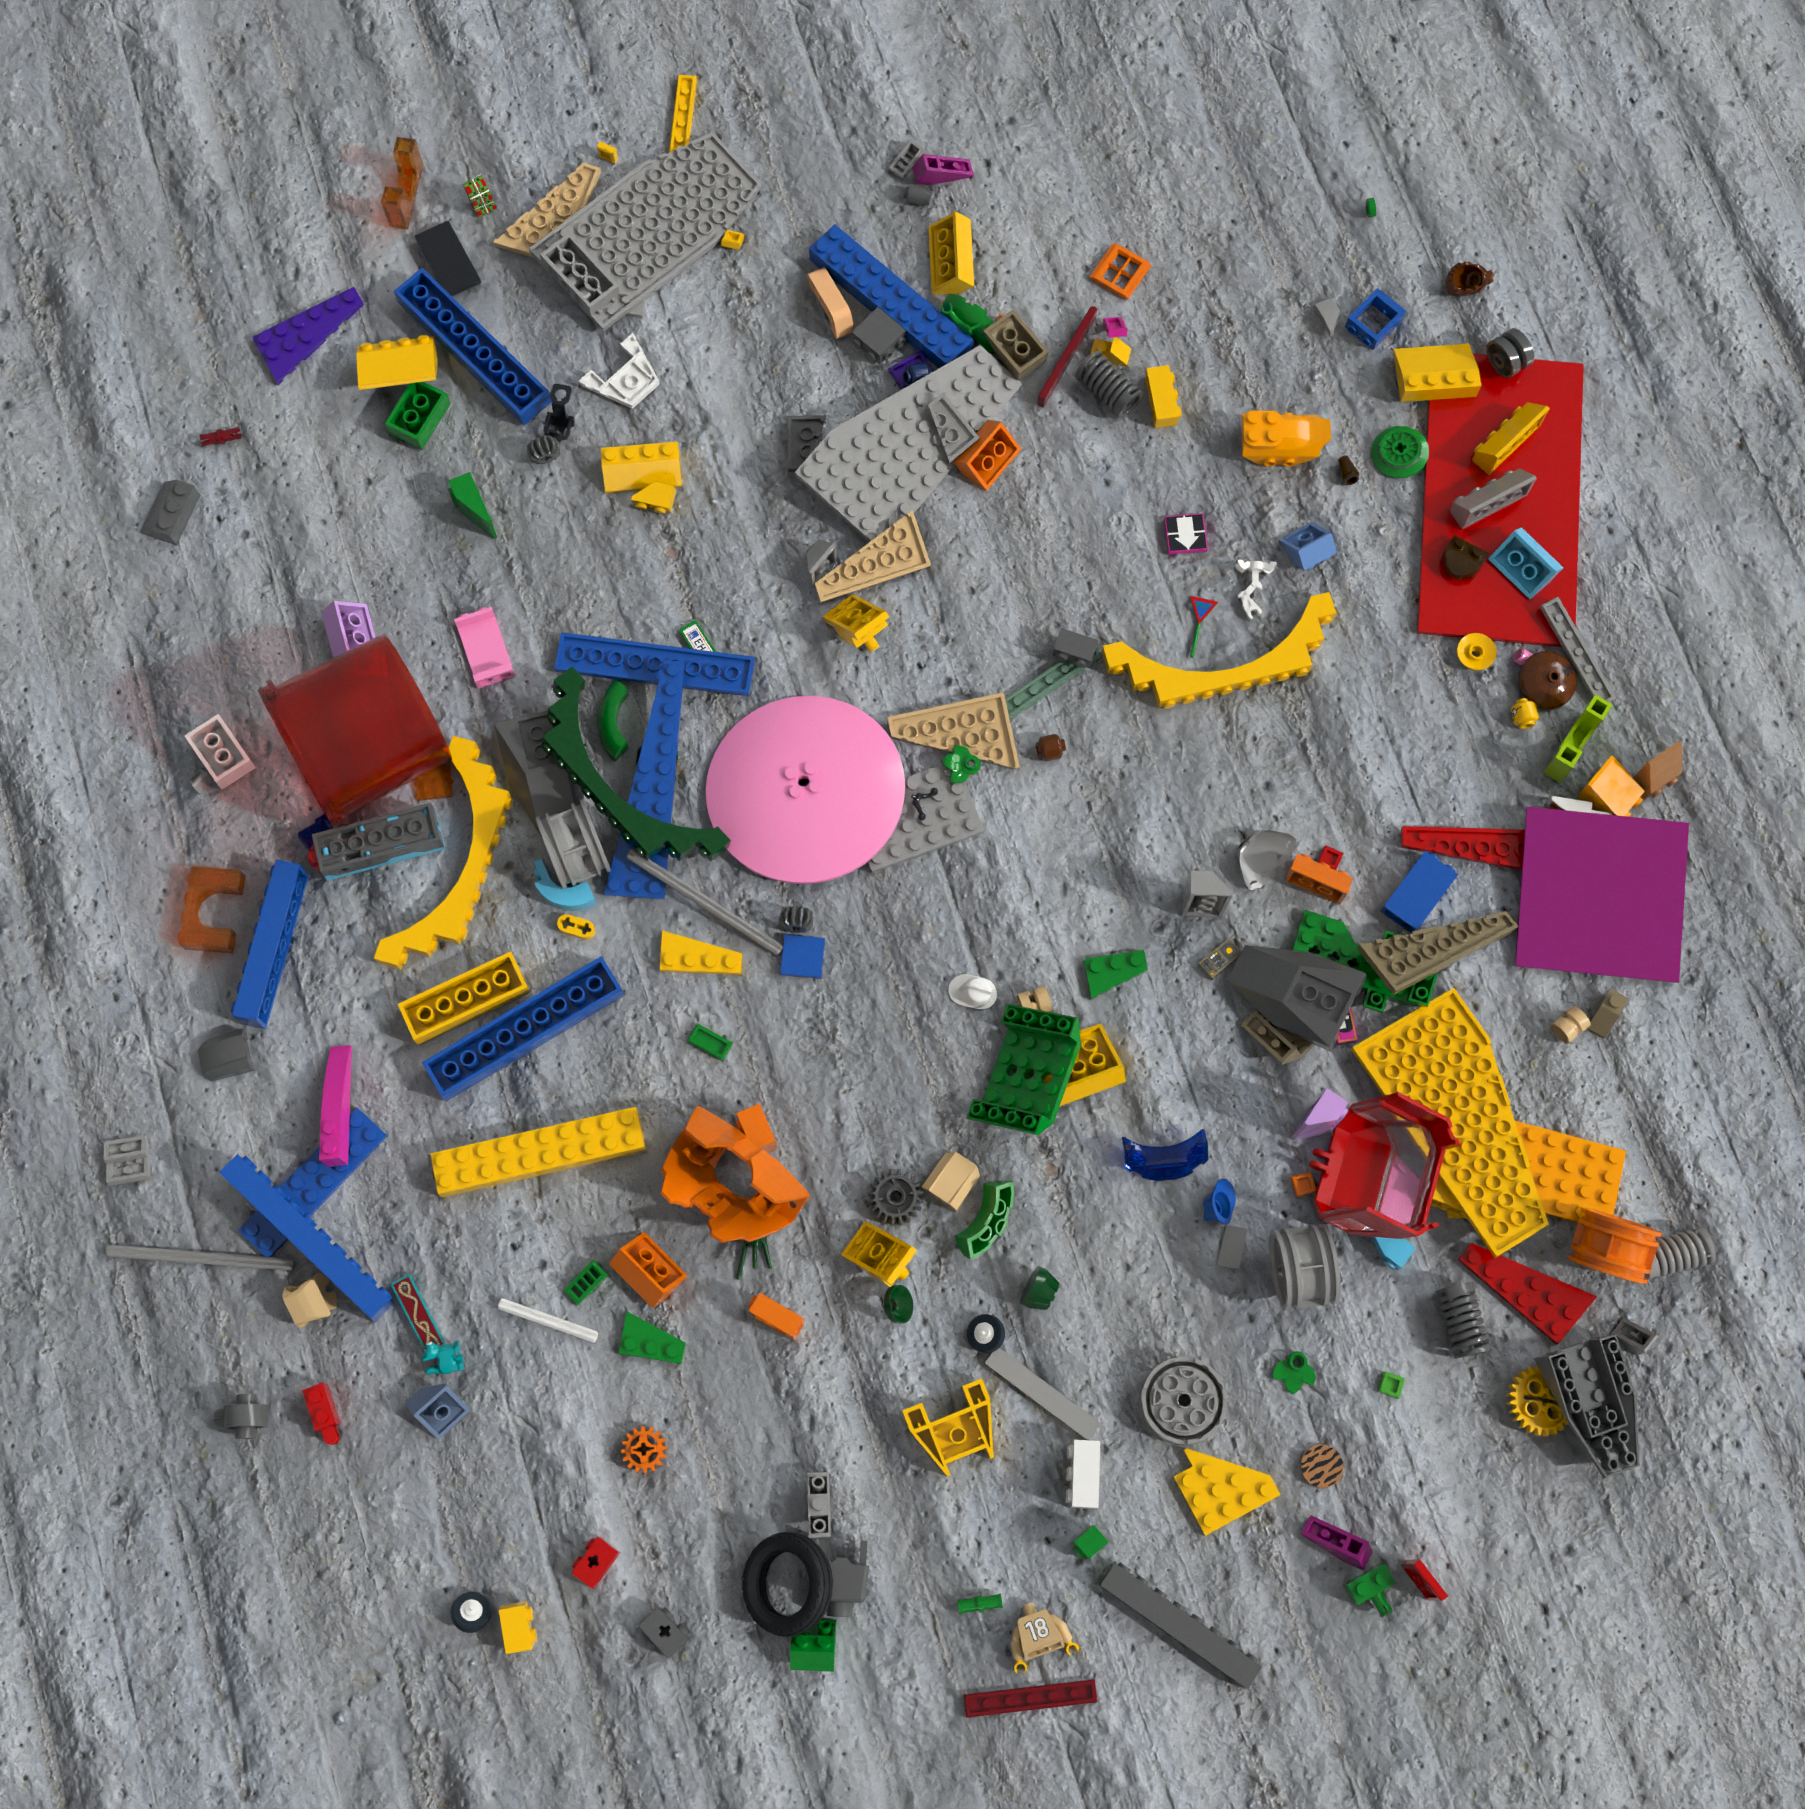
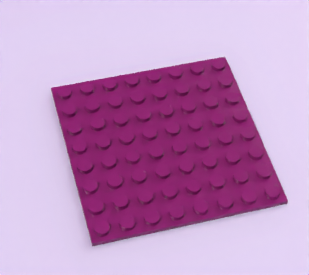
M1526 807L1515 966L1679 983L1689 823Z

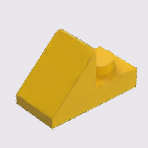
M1114 337L1113 342L1094 339L1091 354L1098 350L1112 364L1127 367L1131 348L1118 337Z

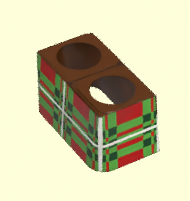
M481 174L463 184L478 218L497 209Z

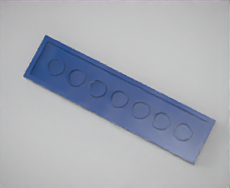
M356 1108L350 1114L348 1165L327 1167L319 1160V1146L279 1187L287 1195L285 1200L287 1202L290 1199L293 1200L302 1210L300 1212L302 1216L306 1213L311 1217L388 1135L360 1109ZM258 1210L238 1230L265 1257H272L288 1241Z

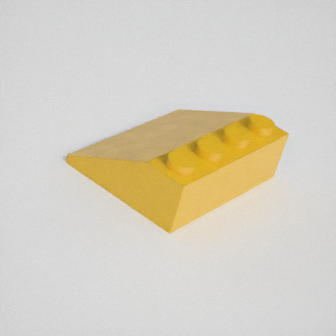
M422 335L416 339L401 338L393 342L384 340L378 344L363 343L357 347L359 390L436 380L438 354L434 336Z
M1469 344L1393 349L1400 402L1477 396L1481 388L1479 368Z
M1101 1023L1080 1030L1081 1047L1060 1106L1126 1082L1124 1066ZM1051 1074L1046 1076L1044 1083H1048L1051 1080Z

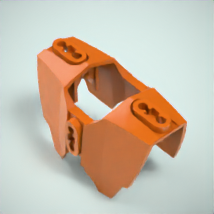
M697 1106L684 1129L670 1149L661 1169L664 1180L660 1194L669 1204H678L686 1208H692L694 1205L697 1206L702 1214L710 1217L707 1221L710 1237L721 1243L738 1239L751 1242L778 1232L793 1223L810 1197L809 1192L777 1159L769 1155L764 1149L759 1148L738 1128L700 1106ZM726 1149L732 1151L751 1167V1186L757 1191L750 1198L735 1195L720 1183L715 1175V1166Z

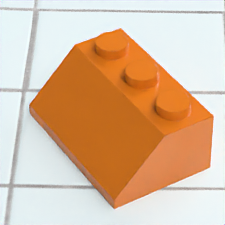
M987 420L976 433L980 439L953 460V463L966 478L985 491L990 488L1021 450L1020 446L1000 421Z
M1296 854L1285 881L1341 904L1348 894L1353 878L1344 871L1331 869L1326 863L1313 861L1308 855Z
M645 1232L621 1247L609 1263L652 1309L665 1300L688 1276Z

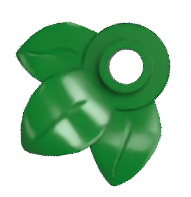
M960 745L953 747L954 754L946 755L941 760V763L952 771L950 776L951 783L967 781L969 776L976 774L981 767L979 758L971 755L966 747ZM971 761L974 763V766L970 767L967 763Z
M1299 1351L1290 1353L1286 1360L1278 1362L1273 1370V1379L1284 1380L1285 1387L1290 1394L1298 1392L1303 1383L1308 1385H1314L1315 1371L1308 1365L1306 1356ZM1294 1358L1299 1359V1366L1293 1364Z

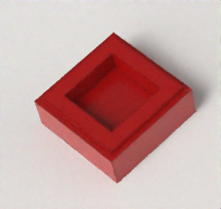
M1325 845L1317 863H1326L1331 869L1337 870L1344 853Z

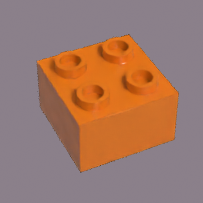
M760 1103L736 1113L738 1117L735 1120L736 1126L749 1140L767 1153L777 1149L775 1138Z

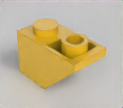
M654 482L634 494L631 500L636 508L642 510L651 508L656 513H671L677 491L672 485Z

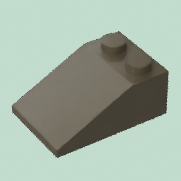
M1011 310L983 330L984 335L1003 366L1019 381L1047 360L1049 351L1014 310Z

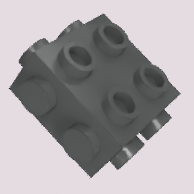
M879 307L874 311H870L866 315L865 320L861 324L855 325L852 330V343L857 349H862L870 360L876 361L879 364L884 360L887 361L892 356L893 351L897 347L901 348L906 341V330Z

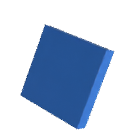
M785 934L780 975L821 979L825 938Z

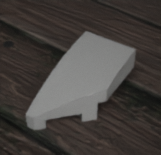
M1329 298L1314 304V310L1323 320L1324 329L1332 336L1336 325L1339 324L1340 310L1334 300Z

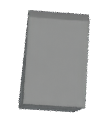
M1625 1318L1620 1321L1611 1333L1616 1334L1618 1341L1635 1355L1646 1353L1658 1337L1657 1334Z

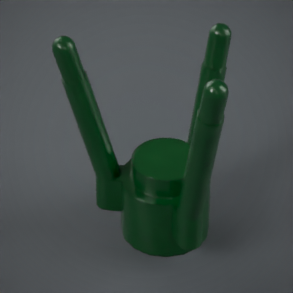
M767 1236L751 1242L743 1240L744 1244L737 1280L741 1278L748 1245L749 1248H752L753 1269L757 1268V1248H761V1244L768 1268H772L767 1246Z

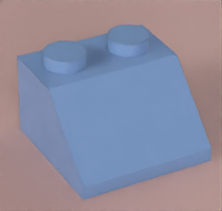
M1312 522L1279 540L1294 565L1304 571L1312 569L1314 565L1328 560L1337 553L1331 532Z

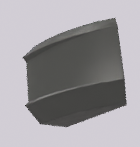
M243 1028L209 1039L198 1049L202 1074L210 1081H217L255 1071L251 1061L247 1032Z

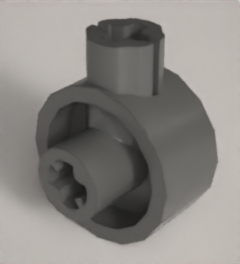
M238 1394L236 1404L226 1405L224 1409L216 1410L214 1417H223L224 1419H213L214 1424L217 1428L236 1429L235 1439H255V1429L268 1427V1405L256 1404V1394Z

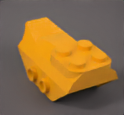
M1248 411L1246 414H1241L1242 456L1258 465H1265L1267 467L1274 465L1291 467L1318 458L1320 450L1331 440L1330 419L1322 418L1318 415L1279 414L1276 411Z

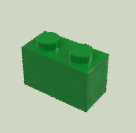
M1091 1525L1071 1542L1074 1545L1072 1550L1079 1559L1084 1558L1088 1560L1105 1546L1108 1541L1095 1525Z

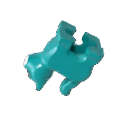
M459 1340L453 1344H442L440 1346L433 1342L426 1343V1346L422 1349L423 1357L421 1360L438 1359V1366L428 1367L425 1370L426 1375L450 1374L453 1371L464 1370L463 1355L460 1354Z

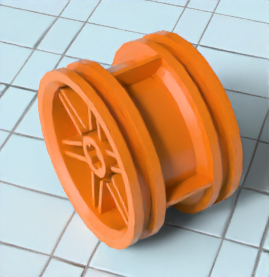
M1582 1207L1581 1212L1585 1213L1584 1218L1579 1217L1576 1231L1570 1245V1249L1574 1251L1573 1254L1567 1255V1259L1612 1276L1647 1284L1648 1279L1645 1278V1274L1651 1273L1652 1264L1659 1247V1242L1656 1241L1657 1236L1662 1237V1232L1618 1216Z

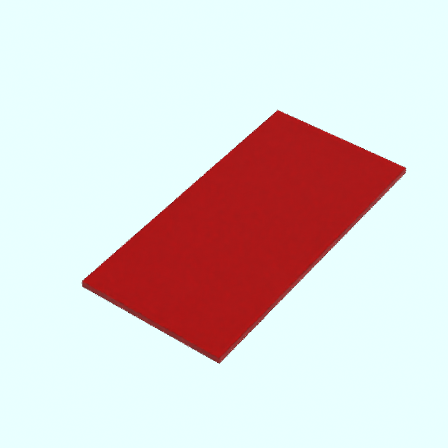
M1473 353L1481 380V388L1477 396L1428 400L1426 441L1429 446V458L1425 464L1417 634L1463 638L1471 633H1480L1488 636L1492 641L1562 647L1542 613L1540 606L1559 597L1576 627L1584 364L1534 359L1531 366L1520 370L1518 374L1506 379L1494 370L1486 354ZM1527 402L1548 406L1550 409L1540 427L1490 475L1472 461L1475 455L1474 449L1480 443L1485 444L1490 433L1494 430L1497 432L1500 429L1499 426L1506 418L1510 420L1513 417L1512 413L1519 406L1523 407ZM1520 468L1535 475L1537 479L1527 496L1464 529H1461L1450 512L1453 501L1456 498L1469 495L1477 487L1480 489L1485 487L1489 481L1502 478L1510 470L1514 472ZM1521 527L1563 567L1554 579L1532 599H1529L1489 560V557L1512 532ZM1454 535L1489 553L1476 577L1473 579L1464 578L1463 580H1457L1445 572L1446 567L1441 563V558Z

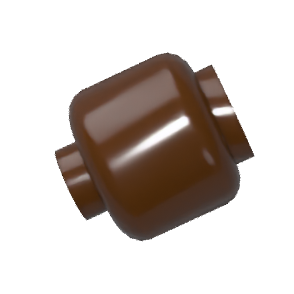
M1057 734L1041 736L1036 743L1037 755L1045 762L1061 759L1063 751H1066L1064 739H1060Z

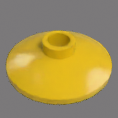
M1468 634L1460 640L1457 646L1458 659L1465 667L1471 670L1480 671L1487 669L1496 659V646L1484 634ZM1472 652H1476L1478 657L1473 656Z

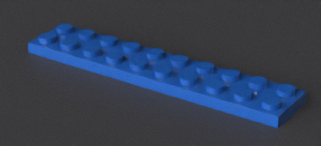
M561 632L554 670L555 672L564 673L573 667L580 675L658 685L664 660L685 662L683 688L749 696L755 657Z

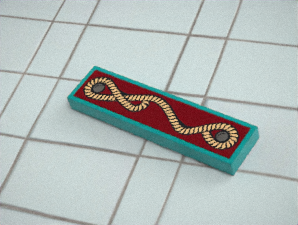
M411 1274L393 1282L391 1286L422 1347L424 1348L427 1342H433L439 1346L446 1344Z

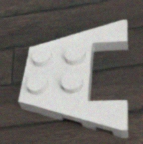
M632 333L620 343L621 348L632 359L612 377L604 382L590 370L579 380V384L582 387L631 409L660 385L653 368L645 357L635 335Z

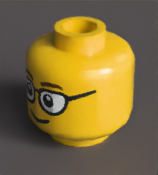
M1527 698L1517 700L1516 704L1510 709L1513 724L1520 729H1528L1535 726L1539 719L1536 703L1528 701Z

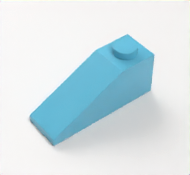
M1371 1237L1380 1256L1385 1260L1384 1264L1392 1270L1395 1268L1397 1270L1401 1269L1416 1249L1415 1246L1405 1239Z

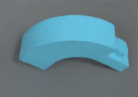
M542 859L534 862L536 869H533L537 880H539L534 884L540 895L549 904L566 911H580L597 905L587 881L577 886L563 889L552 882Z

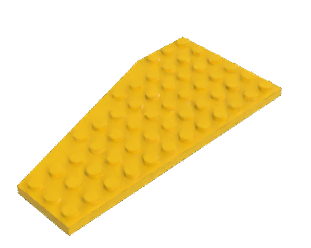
M1455 988L1430 1001L1428 1007L1416 1009L1352 1047V1052L1383 1096L1400 1092L1450 1118L1453 1126L1451 1130L1454 1137L1458 1138L1461 1146L1445 1150L1439 1178L1494 1258H1497L1549 1225L1534 1184L1521 1136H1519L1510 1108L1511 1103L1502 1075L1499 1073L1492 1051L1490 1037ZM1403 1125L1428 1160L1431 1148L1422 1126Z

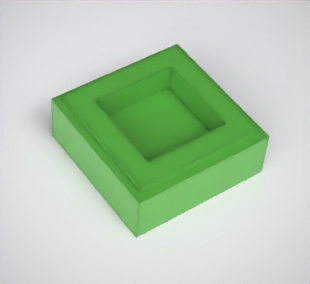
M1384 1371L1377 1392L1399 1399L1405 1378Z

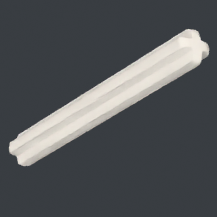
M503 1298L499 1301L498 1309L593 1343L598 1338L599 1333L592 1329Z

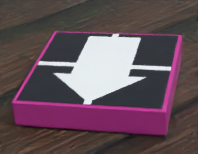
M1203 513L1164 517L1169 555L1207 552L1208 546Z

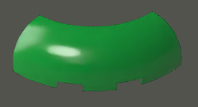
M949 293L942 305L944 311H950L948 303H951L952 311L964 323L969 324L970 327L980 323L981 327L972 330V335L970 336L987 352H995L983 333V330L994 323L992 319L986 316L987 311L977 304L972 306L966 303V298Z
M614 680L602 697L597 716V728L601 743L614 762L629 749L627 741L622 737L617 727L619 710L629 695L627 688L617 680Z
M1002 1180L983 1184V1200L977 1217L968 1228L954 1235L959 1250L968 1259L975 1258L992 1247L991 1244L1004 1232L1009 1222L1007 1218L1010 1208H1013V1181Z

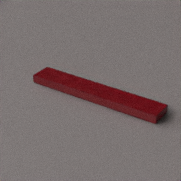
M1090 306L1039 393L1037 402L1039 406L1044 408L1094 323L1098 308Z
M1095 1679L964 1694L966 1718L1097 1702Z

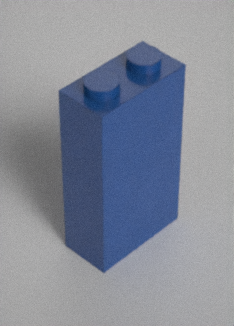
M1424 851L1380 912L1408 932L1417 931L1458 874L1453 867L1440 862L1436 855Z

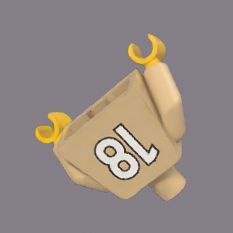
M1028 1603L1022 1607L1025 1617L1017 1620L1018 1626L1013 1630L1010 1643L1013 1659L1016 1660L1014 1670L1017 1674L1016 1667L1019 1664H1023L1025 1672L1027 1671V1664L1025 1662L1027 1660L1063 1647L1065 1652L1071 1656L1069 1652L1071 1645H1074L1077 1652L1079 1651V1646L1072 1641V1635L1063 1620L1055 1614H1049L1046 1609L1037 1612L1034 1603Z

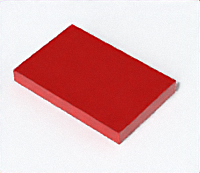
M1420 1559L1406 1560L1401 1564L1403 1570L1428 1601H1443L1448 1597L1447 1593Z

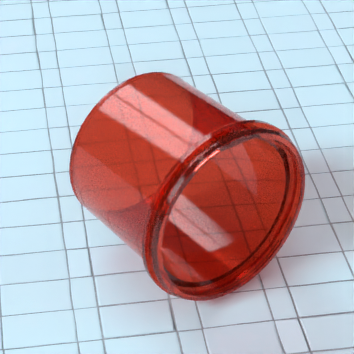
M384 633L381 634V637L377 636L278 685H274L271 679L265 681L266 686H260L257 690L292 757L333 828H339L341 824H344L345 827L350 825L347 816L452 760L447 743L422 693L394 645Z

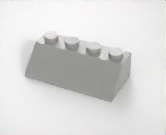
M1520 468L1514 472L1510 470L1502 478L1489 481L1485 487L1481 489L1477 487L1469 495L1456 498L1453 501L1450 512L1461 529H1464L1527 496L1537 478L1535 475Z
M1205 868L1191 870L1182 891V916L1222 918L1233 896V892L1212 871H1206Z

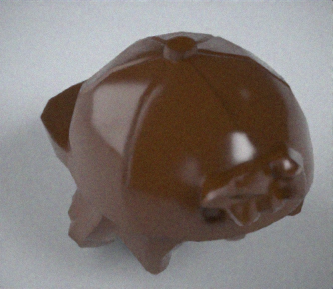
M1469 261L1458 262L1451 268L1446 277L1447 292L1452 296L1479 294L1487 285L1494 282L1492 278L1495 274L1492 270L1487 271L1479 264H1472Z

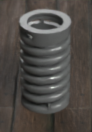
M1098 350L1090 354L1077 369L1076 377L1085 386H1088L1110 410H1114L1113 412L1119 418L1128 415L1143 397L1144 393L1136 385H1133L1126 375H1122V372L1117 370V367L1112 365V362L1108 361L1107 357L1103 356ZM1094 358H1096V359L1092 362V364L1088 367V364H1089Z
M1473 1282L1435 1291L1437 1298H1439L1438 1302L1443 1304L1440 1309L1442 1312H1445L1442 1316L1444 1320H1447L1445 1327L1450 1328L1447 1330V1334L1452 1336L1449 1341L1451 1344H1456L1452 1346L1454 1359L1491 1351L1492 1347L1488 1334L1483 1333L1486 1331V1327L1483 1325L1477 1326L1484 1323L1483 1318H1475L1482 1314L1479 1309L1473 1310L1479 1307V1303L1476 1301L1470 1302L1477 1299V1295L1474 1294L1476 1292Z

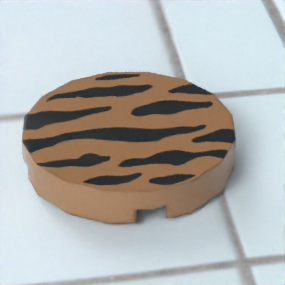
M1315 1445L1303 1453L1300 1460V1472L1309 1485L1316 1488H1328L1335 1485L1341 1479L1343 1461L1340 1454L1334 1448L1328 1445Z

